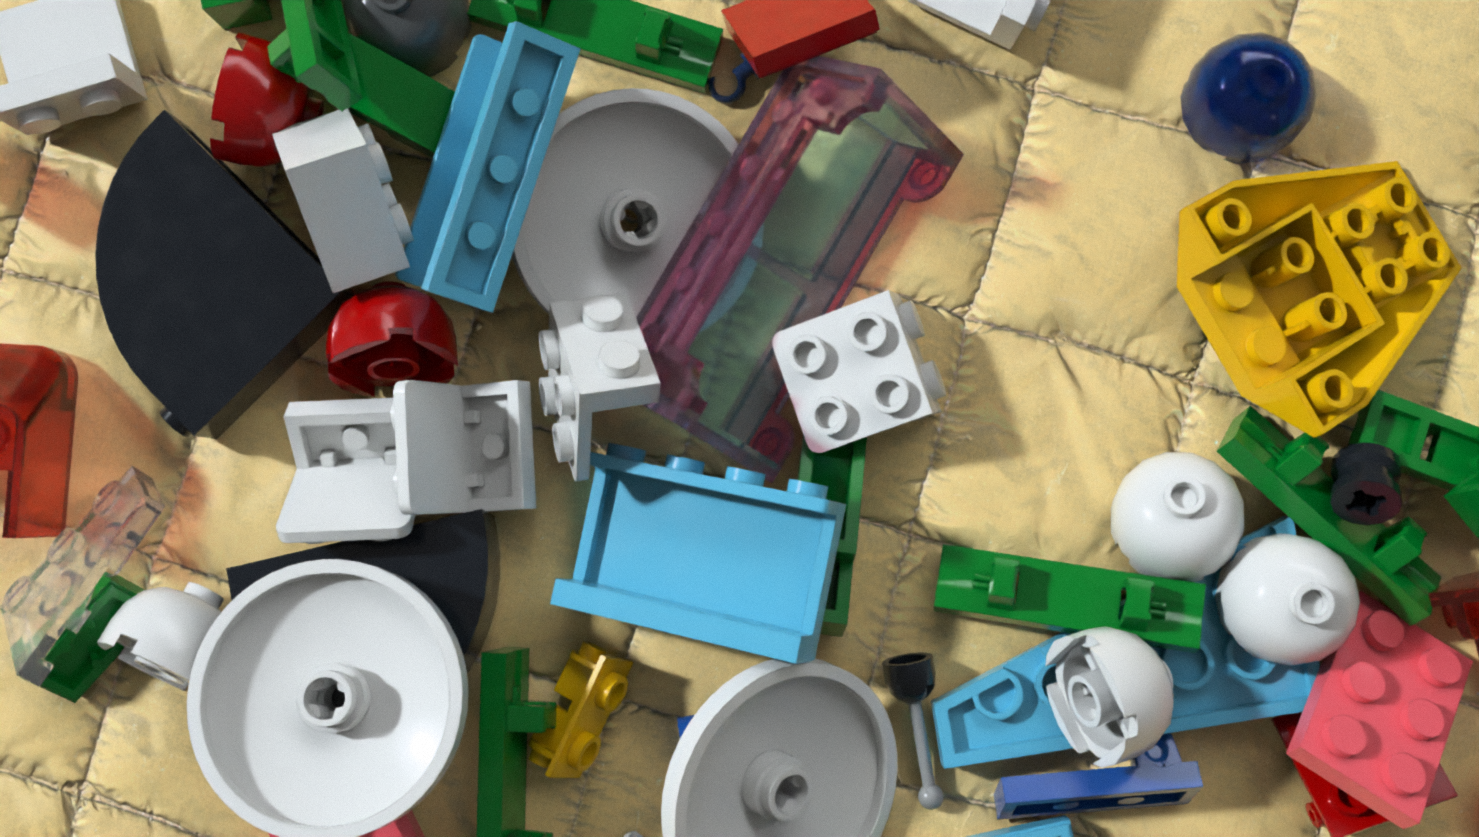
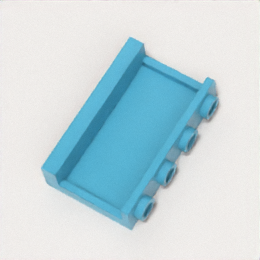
M517 21L508 24L503 43L483 34L473 37L410 226L414 241L404 244L403 247L410 267L395 272L397 279L419 286L425 291L493 313L580 48Z
M608 443L606 455L590 452V465L595 467V474L573 578L555 579L550 604L795 664L815 660L846 504L826 500L828 486L789 479L787 491L763 487L766 474L729 466L726 469L725 479L703 475L705 465L703 461L667 454L664 467L644 463L646 450L614 443Z

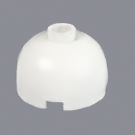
M1165 452L1143 460L1124 477L1111 506V535L1116 545L1118 543L1121 552L1129 558L1128 563L1142 575L1194 583L1203 580L1204 576L1215 573L1232 559L1244 532L1243 498L1233 478L1214 461L1189 452Z
M1283 533L1256 537L1244 544L1243 546L1246 547L1238 551L1234 559L1229 561L1220 571L1215 594L1220 623L1226 632L1233 635L1237 643L1245 648L1243 650L1255 658L1289 666L1320 661L1341 648L1356 626L1360 599L1355 577L1340 555L1317 540Z
M188 582L184 591L168 587H157L141 591L121 606L108 623L97 643L104 650L113 647L116 642L123 645L124 649L118 659L156 679L185 691L189 684L188 681L190 680L197 652L206 633L222 612L219 608L224 599L210 589L193 582Z
M1107 626L1086 629L1053 642L1046 655L1045 667L1056 663L1055 673L1057 682L1047 685L1046 688L1048 700L1057 724L1069 744L1079 754L1087 751L1094 753L1100 759L1093 764L1101 768L1130 760L1152 749L1171 724L1174 704L1173 677L1169 667L1159 657L1157 652L1136 634Z

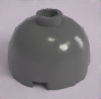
M341 0L349 34L382 50L429 77L442 72L453 64L458 58L456 52L463 45L465 36L468 39L472 27L471 20L467 15L470 6L468 0Z

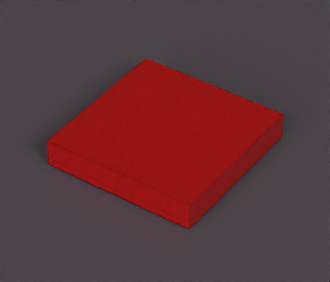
M746 0L721 10L728 32L759 78L777 73L875 34L880 30L876 10L867 0Z

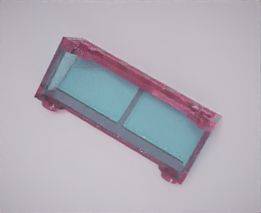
M817 56L782 70L636 317L661 383L659 402L638 406L749 471L766 474L765 480L770 483L774 482L788 458L794 443V430L791 423L779 415L790 395L772 347L774 335L781 330L841 308L903 201L920 203L939 194L945 188L964 155L881 68Z

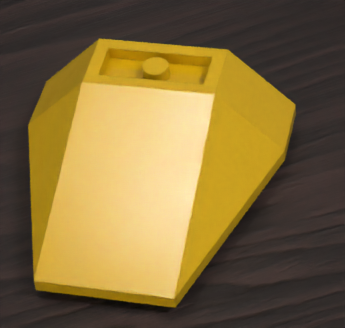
M1398 161L1233 180L1179 211L1177 288L1242 397L1312 437L1323 435L1369 404L1462 269Z

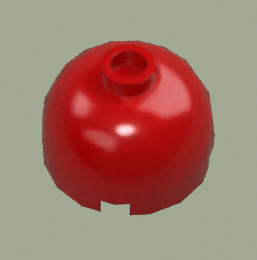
M238 33L235 38L242 51L228 48L218 77L212 106L211 120L225 123L224 141L210 138V149L213 158L239 165L266 167L280 164L282 161L272 134L296 123L323 115L324 101L313 98V89L302 82L298 83L292 76L280 72L270 64L267 48L271 43L270 41Z
M386 281L377 283L370 289L363 290L341 305L328 327L326 357L329 380L343 390L361 396L375 397V386H394L396 382L403 380L447 384L455 376L454 364L458 366L456 335L451 318L433 297L407 287L402 283Z

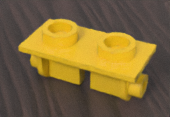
M588 641L582 642L579 651L572 649L554 688L555 692L568 698L572 703L568 711L556 705V727L554 729L548 728L544 733H533L528 742V745L532 748L528 759L543 768H547L545 773L547 777L580 778L582 772L592 765L601 747L599 736L610 712H613L621 704L627 693V676L634 662L628 659L606 656V650Z

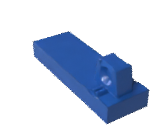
M1167 733L1161 736L1152 749L1130 759L1131 766L1001 777L993 794L997 820L1188 804L1203 788L1198 761L1182 762L1172 734Z

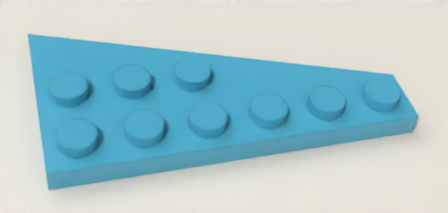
M1282 516L1242 537L1230 561L1234 559L1238 551L1246 547L1243 545L1253 538L1278 533L1296 535L1294 521L1288 516ZM1221 567L1215 573L1204 576L1203 580L1195 582L1206 584L1200 649L1196 653L1150 646L1167 664L1173 677V712L1171 724L1164 734L1302 712L1319 671V661L1289 666L1255 658L1243 650L1245 648L1237 643L1233 635L1226 632L1220 623L1215 599L1219 574L1222 570ZM1126 599L1120 601L1118 619L1121 618ZM1061 632L931 700L940 762L944 769L1073 749L1058 726L1048 700L1046 686L1057 682L1055 673L1056 663L1045 667L1046 655L1053 642L1072 633Z

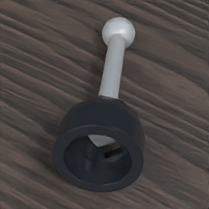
M924 652L897 655L882 662L885 683L890 693L897 700L909 704L923 785L919 790L918 799L924 808L933 810L941 806L944 794L942 789L935 784L921 701L928 697L935 687L936 672L933 655Z

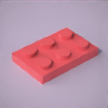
M1359 591L1360 605L1356 626L1343 646L1322 660L1286 754L1395 825L1406 829L1420 824L1473 661L1415 624L1409 626L1394 611L1364 592Z

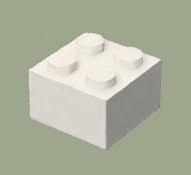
M347 108L343 112L337 110L296 123L272 134L286 175L333 293L410 267L403 244L414 241L403 208L400 203H397L393 190L388 183L393 181L383 150L379 142L376 143L369 124L357 127Z

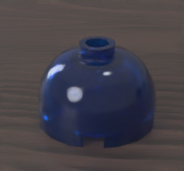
M1263 32L1237 34L1210 48L1191 70L1188 81L1183 86L1180 99L1183 122L1193 140L1204 150L1210 147L1217 154L1227 156L1224 160L1239 164L1260 162L1289 146L1310 121L1317 93L1314 73L1303 53L1283 38Z

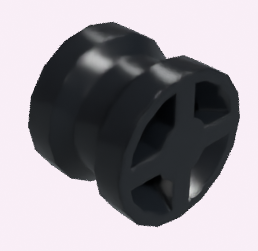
M1364 442L1346 446L1333 456L1331 476L1334 484L1330 493V504L1333 512L1341 519L1353 524L1375 525L1393 519L1400 512L1402 492L1398 483L1401 478V463L1399 456L1390 448L1380 444Z

